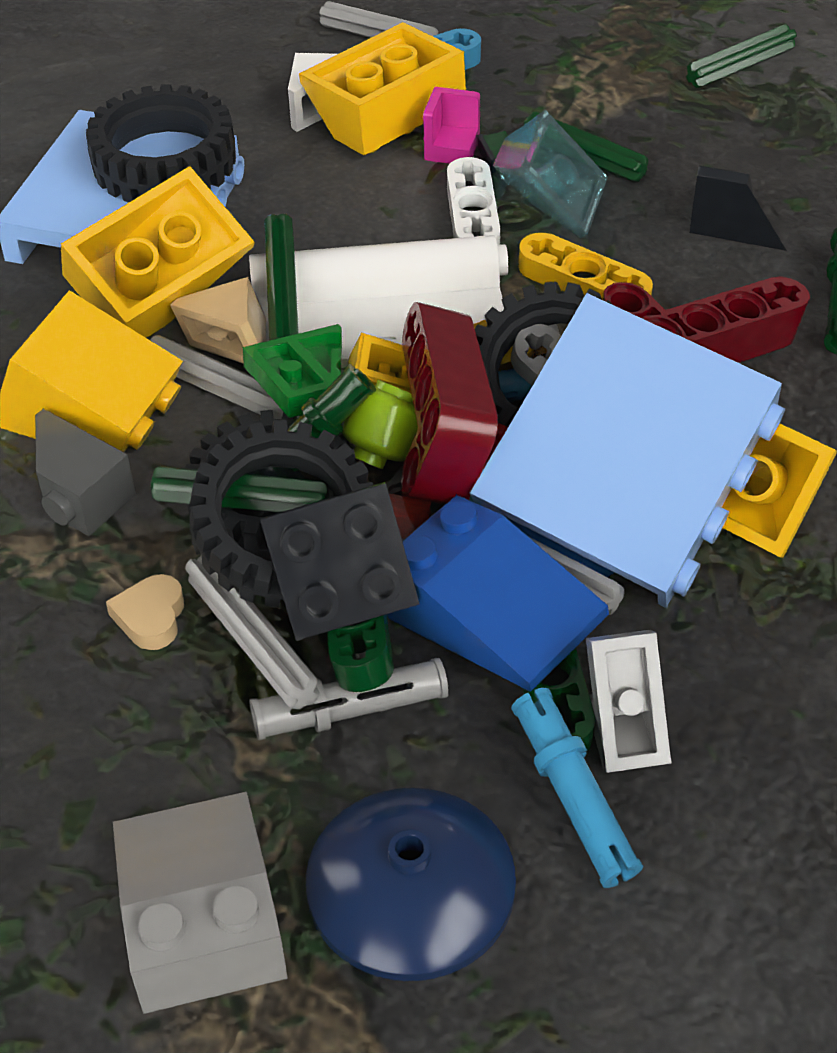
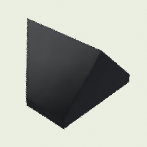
M699 165L689 233L787 251L753 195L750 174Z

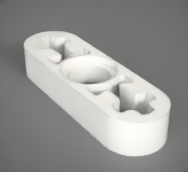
M463 157L452 161L447 167V193L454 238L474 237L472 232H480V236L495 235L497 245H500V224L489 165L485 161L474 157ZM466 181H472L474 186H466ZM479 207L483 209L478 211H468L464 210L463 208Z

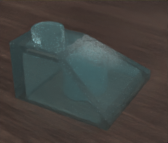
M544 110L504 138L493 166L499 172L501 178L507 184L513 186L524 199L581 239L589 232L608 177L555 119Z

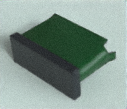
M505 130L485 136L482 134L477 135L478 150L484 161L489 165L491 173H496V167L516 164L515 161H518V157H514V153L517 150Z

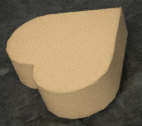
M160 574L143 579L107 600L106 605L109 616L134 644L142 649L158 650L174 641L178 633L176 618L184 608V597L178 580L172 576Z

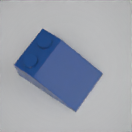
M456 495L402 541L420 604L389 613L388 618L531 692L609 615V610L605 602L505 516Z

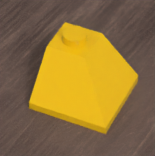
M780 423L770 441L760 437L750 456L757 459V464L743 491L739 492L732 488L722 508L728 510L729 515L723 528L780 558H784L837 454V450Z

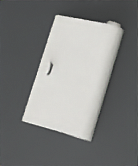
M495 235L294 251L298 332L303 333L339 324L342 327V368L348 365L349 356L361 332L402 345L405 320L414 302H421L468 314L471 316L473 324L486 320L484 315L492 307L499 312L504 310L501 300L503 298L500 291V276L508 275V254L505 244L497 245ZM266 253L249 255L251 285L266 317L267 341H270Z

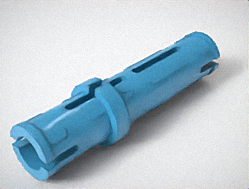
M548 688L534 690L538 700L533 703L529 693L524 694L513 703L511 709L514 715L518 717L537 754L534 758V765L540 776L549 777L600 876L599 880L603 888L617 886L619 882L616 877L620 874L624 882L630 880L641 872L643 865L634 854L584 759L587 749L581 737L571 735Z

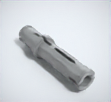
M434 658L427 662L394 668L393 674L387 682L369 691L405 683L407 685L406 688L359 699L357 695L365 692L346 691L339 686L337 681L322 684L321 680L317 679L316 687L320 691L318 699L314 703L307 702L304 706L342 698V702L293 714L290 713L292 708L285 703L279 694L262 699H250L251 715L257 739L263 740L268 736L314 727L316 732L330 730L332 722L375 712H383L434 698L448 697V682L440 658Z

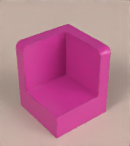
M434 87L423 114L424 160L450 164L456 159L474 156L478 145L477 135H480V94L478 92Z

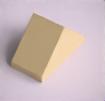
M248 277L179 297L170 304L189 345L243 363L242 347L267 341L266 317Z

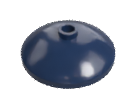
M399 788L379 792L365 797L344 809L325 827L312 849L306 871L308 906L315 927L323 940L340 958L363 972L390 980L422 981L435 979L461 970L473 963L496 942L503 932L511 915L515 899L516 875L514 861L510 848L497 826L487 815L469 802L442 791L425 788ZM408 851L421 854L415 860H404L399 857L401 853Z

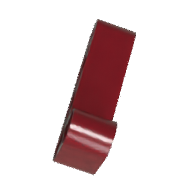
M779 276L667 310L647 291L632 283L619 282L607 286L602 300L605 302L609 300L614 306L740 363L792 344L810 300V294L806 287L798 281Z
M414 302L405 320L402 348L418 430L404 463L401 491L403 496L440 504L448 503L456 495L469 500L471 497L470 492L480 477L491 453L498 426L497 411L473 321L468 314L421 302Z

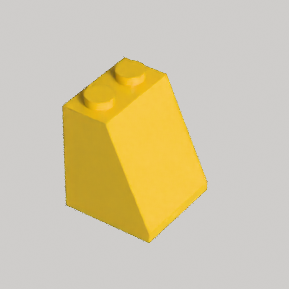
M69 290L9 360L0 391V428L36 439L35 415L44 408L122 452H125L129 446L138 450L154 426L155 421L150 419L156 409L165 414L177 397L181 385L174 382L183 361Z

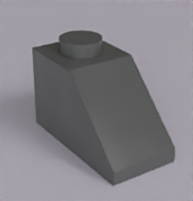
M43 408L35 415L36 474L43 496L41 500L42 506L48 516L56 523L63 526L69 524L90 536L136 495L128 455Z

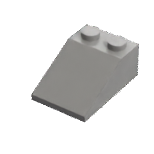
M247 792L113 822L120 908L129 967L143 1014L288 979L281 935Z

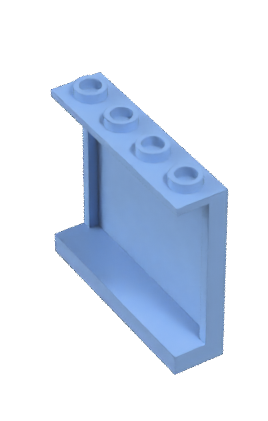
M78 110L1 212L0 243L5 261L24 264L37 244L61 248V243L129 203L123 201L122 194L116 198L108 194L107 188L102 189L97 182V178L94 176L86 139L87 123L90 117L95 118L94 112ZM167 131L148 134L130 141L120 151L134 156L161 157L178 154L193 148L204 139L190 133ZM234 135L236 163L233 164V171L230 176H224L225 182L219 187L211 185V191L224 206H226L228 195L235 185L240 184L244 174V159L242 156H239L236 135Z
M586 293L476 481L470 495L474 503L502 514L658 594V604L667 608L675 592L685 596L691 587L701 565L693 559L703 540L713 544L720 534L729 515V511L722 508L731 489L742 492L757 464V459L750 455L759 438L770 441L777 430L785 412V408L778 405L782 383Z

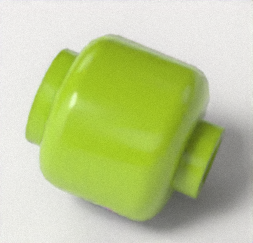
M378 379L375 385L376 392L370 395L344 421L342 435L347 441L356 445L354 448L355 458L383 469L387 459L395 462H404L418 430L412 394Z

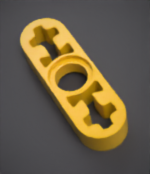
M534 233L524 237L520 242L519 270L522 275L540 284L545 285V282H557L561 291H565L568 282L580 285L584 295L590 288L603 297L607 286L613 283L625 282L640 286L652 295V280L644 272L549 233ZM577 272H588L595 274L596 276L592 278H580L574 276L573 274Z

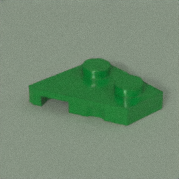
M339 324L242 347L244 367L289 418L300 416L303 413L301 406L309 398L317 399L341 375L342 327Z

